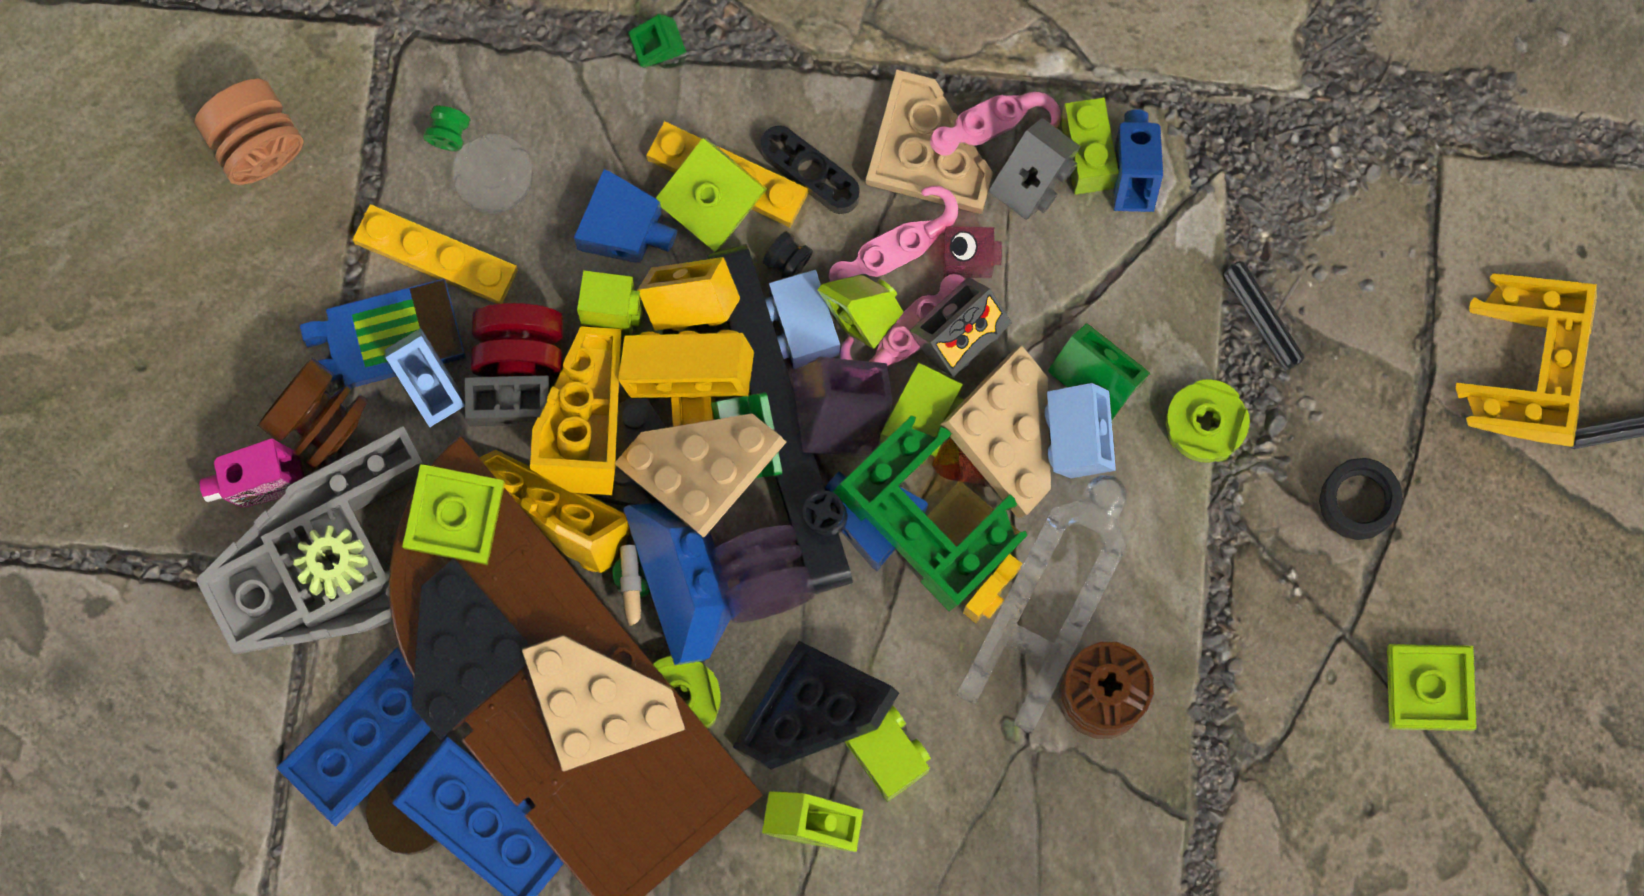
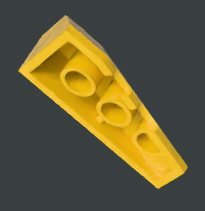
M580 326L563 362L561 373L547 396V402L540 417L537 418L532 428L530 469L570 493L612 495L622 329Z
M496 449L479 457L497 479L505 481L504 488L545 537L564 555L579 562L584 569L599 573L614 566L621 558L620 547L626 545L630 532L625 513L584 493H570L531 470L530 466Z

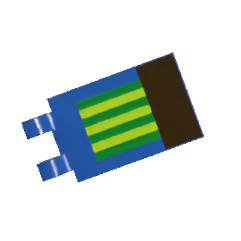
M445 278L326 309L329 321H312L299 325L307 348L328 342L332 359L317 361L333 373L331 382L343 378L345 385L348 384L351 388L396 377L397 375L385 358V349L420 328L443 364L466 358Z

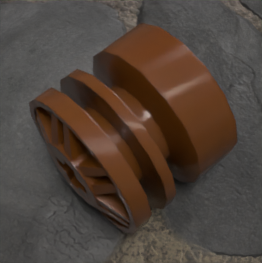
M311 357L272 404L257 426L278 442L285 439L291 432L296 431L300 434V437L292 453L298 456L310 443L313 444L315 449L308 457L306 464L315 469L322 461L334 455L359 424L360 416L368 400L359 395L348 407H345L342 402L352 388L346 384L332 396L327 393L326 389L332 380L333 373Z
M1098 642L1084 648L1071 661L1059 686V704L1065 719L1079 733L1094 739H1112L1127 733L1147 712L1154 695V677L1147 661L1134 648L1119 642ZM1106 678L1111 679L1112 687L1118 689L1110 697L1105 696L1104 688L1098 686L1102 685Z

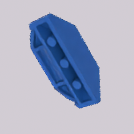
M660 503L626 506L623 509L674 665L701 662L709 659L736 610L711 533L708 532L703 538Z

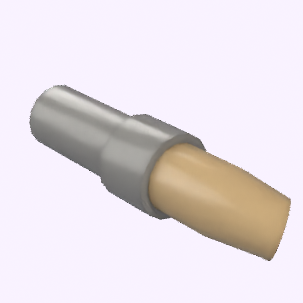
M625 545L620 547L622 570L620 587L621 593H623L627 624L632 626L641 618L640 592H642L641 576H639L636 546Z

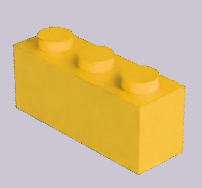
M721 330L718 333L711 334L681 331L679 334L666 335L646 331L640 333V335H625L618 381L631 398L748 396L754 351L744 334L734 330Z

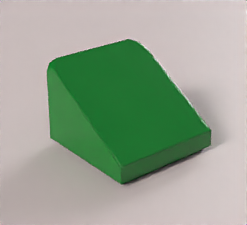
M657 14L628 31L640 67L645 68L678 57L686 52L677 24L672 17Z

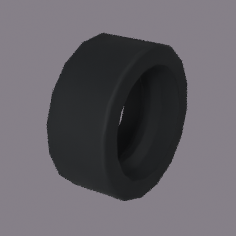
M1357 458L1347 460L1333 470L1322 485L1319 503L1322 516L1331 529L1343 537L1363 540L1374 538L1393 523L1400 513L1403 496L1400 482L1391 469L1376 460ZM1361 475L1371 478L1379 484L1384 493L1385 503L1383 511L1370 522L1360 523L1352 521L1343 515L1338 507L1336 498L1338 488L1343 481L1352 476Z

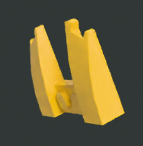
M1493 273L1490 276V281L1497 287L1485 302L1474 297L1470 302L1469 311L1470 313L1514 323L1547 328L1537 392L1456 382L1455 389L1458 398L1467 397L1473 416L1466 417V422L1470 427L1506 436L1573 447L1587 349L1596 306L1597 284Z

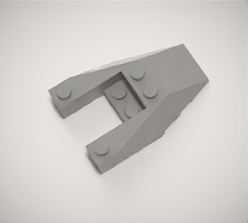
M404 426L291 484L285 490L286 493L268 511L265 510L254 521V525L236 543L233 542L196 579L234 655L366 632L393 621L389 596L390 571L385 573L354 512L417 479L420 464L424 465ZM328 525L334 526L337 536L344 529L350 530L352 533L351 542L360 540L364 545L363 550L358 555L365 556L368 559L367 566L355 568L364 576L363 581L356 582L351 578L347 582L352 588L351 594H346L340 586H337V594L334 599H329L326 596L325 588L318 595H313L309 591L311 582L301 584L297 578L304 569L297 568L294 565L295 558L306 556V554L300 551L298 544L305 542L311 546L314 543L310 537L311 530H316L323 538L325 537V529ZM335 554L327 556L329 561L323 560L322 564L327 570L335 568L333 563L339 564L340 561Z

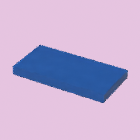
M398 647L276 767L335 827L431 731L429 726L412 708L414 678Z
M449 737L445 739L392 803L503 896H538L564 864L524 817L533 807L525 800L520 805L515 806L484 767Z

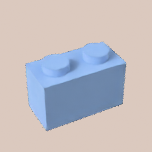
M816 269L769 283L770 297L764 298L771 321L778 320L782 334L776 337L783 359L790 358L793 369L840 356V342L829 308L817 291L821 284Z
M421 328L385 349V358L429 427L465 407L463 394Z
M1093 383L1047 391L1048 405L1045 407V420L1050 428L1051 445L1048 447V459L1053 467V472L1068 478H1077L1116 471L1109 391Z

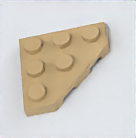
M896 70L868 170L866 185L945 205L939 196L922 195V189L926 187L942 186L955 196L958 209L983 214L993 172L986 160L982 159L974 145L959 143L957 149L951 155L946 156L940 155L932 149L930 145L932 133L939 127H955L958 115L952 111L935 79Z
M1023 346L1013 349L940 424L952 433L950 436L1002 500L1009 494L1015 498L1017 506L1011 510L1017 518L1027 516L1051 490L1050 462L1048 459V447L1050 445L1049 426L1045 420V407L1048 405V377Z
M746 414L641 432L618 458L615 465L704 538L784 446L786 441L755 415Z
M565 635L522 648L563 771L685 730L671 687L653 680Z

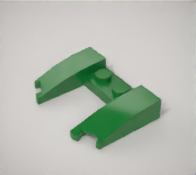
M911 415L844 479L833 492L839 496L841 501L861 521L866 518L923 577L920 581L921 584L948 611H951L1028 535L1026 531L1018 534L1013 532L1006 511L1015 508L1017 503L1015 498L1009 494L955 546L898 487L952 435L948 429L943 427L938 429L935 437L912 429L916 417Z

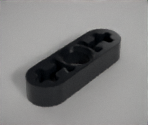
M773 126L763 133L761 137V154L767 163L791 181L808 188V194L836 214H846L855 209L859 202L860 189L857 181L851 175L787 127ZM782 139L786 140V150L795 157L791 166L787 165L790 163V156L779 149L776 153L771 152L772 140L777 143ZM809 160L817 162L822 169L820 175L815 179L803 178L798 171L799 166L803 162ZM829 173L833 175L830 177V184L836 189L842 190L845 186L849 188V200L843 197L838 201L834 200V190L825 183ZM825 183L823 190L818 189Z

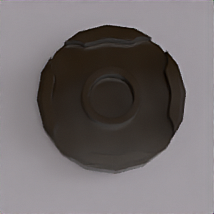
M406 769L389 774L373 789L368 798L366 808L368 829L378 843L393 853L414 855L426 852L438 843L435 838L392 804L419 772L417 770Z

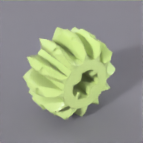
M328 525L325 529V537L323 538L316 530H311L310 537L314 543L310 546L305 542H300L298 548L306 556L294 559V565L297 568L304 569L298 575V580L301 584L311 582L309 591L313 595H318L325 588L326 596L329 599H334L337 594V586H340L346 594H351L352 588L347 582L351 578L356 582H362L364 576L355 568L368 565V559L365 556L358 555L364 548L363 543L360 540L351 542L352 533L348 529H344L337 536L334 526ZM335 554L340 562L338 565L333 563L335 568L327 570L322 562L324 559L329 561L327 556Z

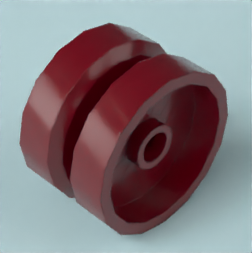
M524 303L488 305L478 308L472 313V335L476 340L480 341L479 344L471 349V371L473 374L479 377L548 376L550 380L560 375L562 370V352L560 348L553 344L563 338L562 313L541 305Z

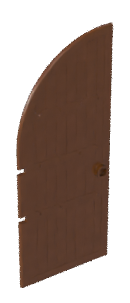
M461 436L453 441L431 465L497 479ZM504 488L488 565L459 559L455 560L529 645L565 635L600 654L602 653L653 680L671 687L685 730L563 771L528 666H525L456 726L453 731L466 721L473 731L465 736L462 742L514 805H520L528 796L534 802L536 807L524 817L590 896H646L763 795ZM413 492L401 517L394 540L390 562L389 596L397 641L406 665L414 678L421 586L453 558L403 548L414 496Z

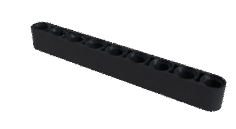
M743 244L708 254V259L724 257L740 296L739 302L727 320L729 330L743 333L754 351L749 395L767 393L774 431L786 441L784 446L778 451L782 474L775 475L812 595L852 584L851 571L839 534L832 537L818 536L810 529L803 518L802 509L808 496L816 491L825 490L748 246Z

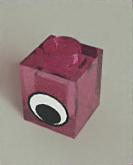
M946 226L943 248V277L956 274L963 278H992L994 265H1001L1002 241H994V227Z

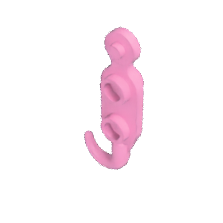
M1034 91L1023 95L995 96L962 112L955 122V127L937 128L930 137V145L936 153L945 156L951 155L957 149L959 143L980 145L1016 127L1027 111L1036 106H1041L1049 111L1051 115L1050 124L1058 128L1061 123V110L1052 97L1041 92Z
M929 186L922 189V195L924 196L936 195L942 198L945 203L944 213L931 221L904 223L866 242L861 246L854 261H839L831 266L828 275L830 282L861 274L874 277L882 276L920 257L940 234L953 226L958 216V204L955 196L942 186Z
M956 274L948 275L942 280L938 294L921 296L915 300L880 341L875 356L866 363H857L851 358L850 347L854 339L853 337H847L840 349V359L845 369L854 376L871 377L881 372L885 367L913 356L921 347L909 330L965 279Z

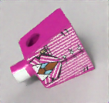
M273 438L222 455L214 460L216 474L200 479L201 494L206 502L223 498L239 507H249L278 500L286 493L285 490L291 484L304 478L300 455L296 456L292 453L293 450Z

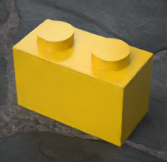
M724 257L652 267L637 291H640V298L655 331L664 329L679 331L694 325L708 324L709 326H716L722 324L729 319L740 300Z

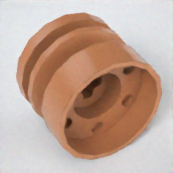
M250 79L231 85L207 101L196 114L195 125L209 148L217 151L215 157L220 166L224 168L223 171L232 184H250L267 178L291 162L301 151L304 143L289 115L281 113L283 109L282 104L268 81L263 79Z

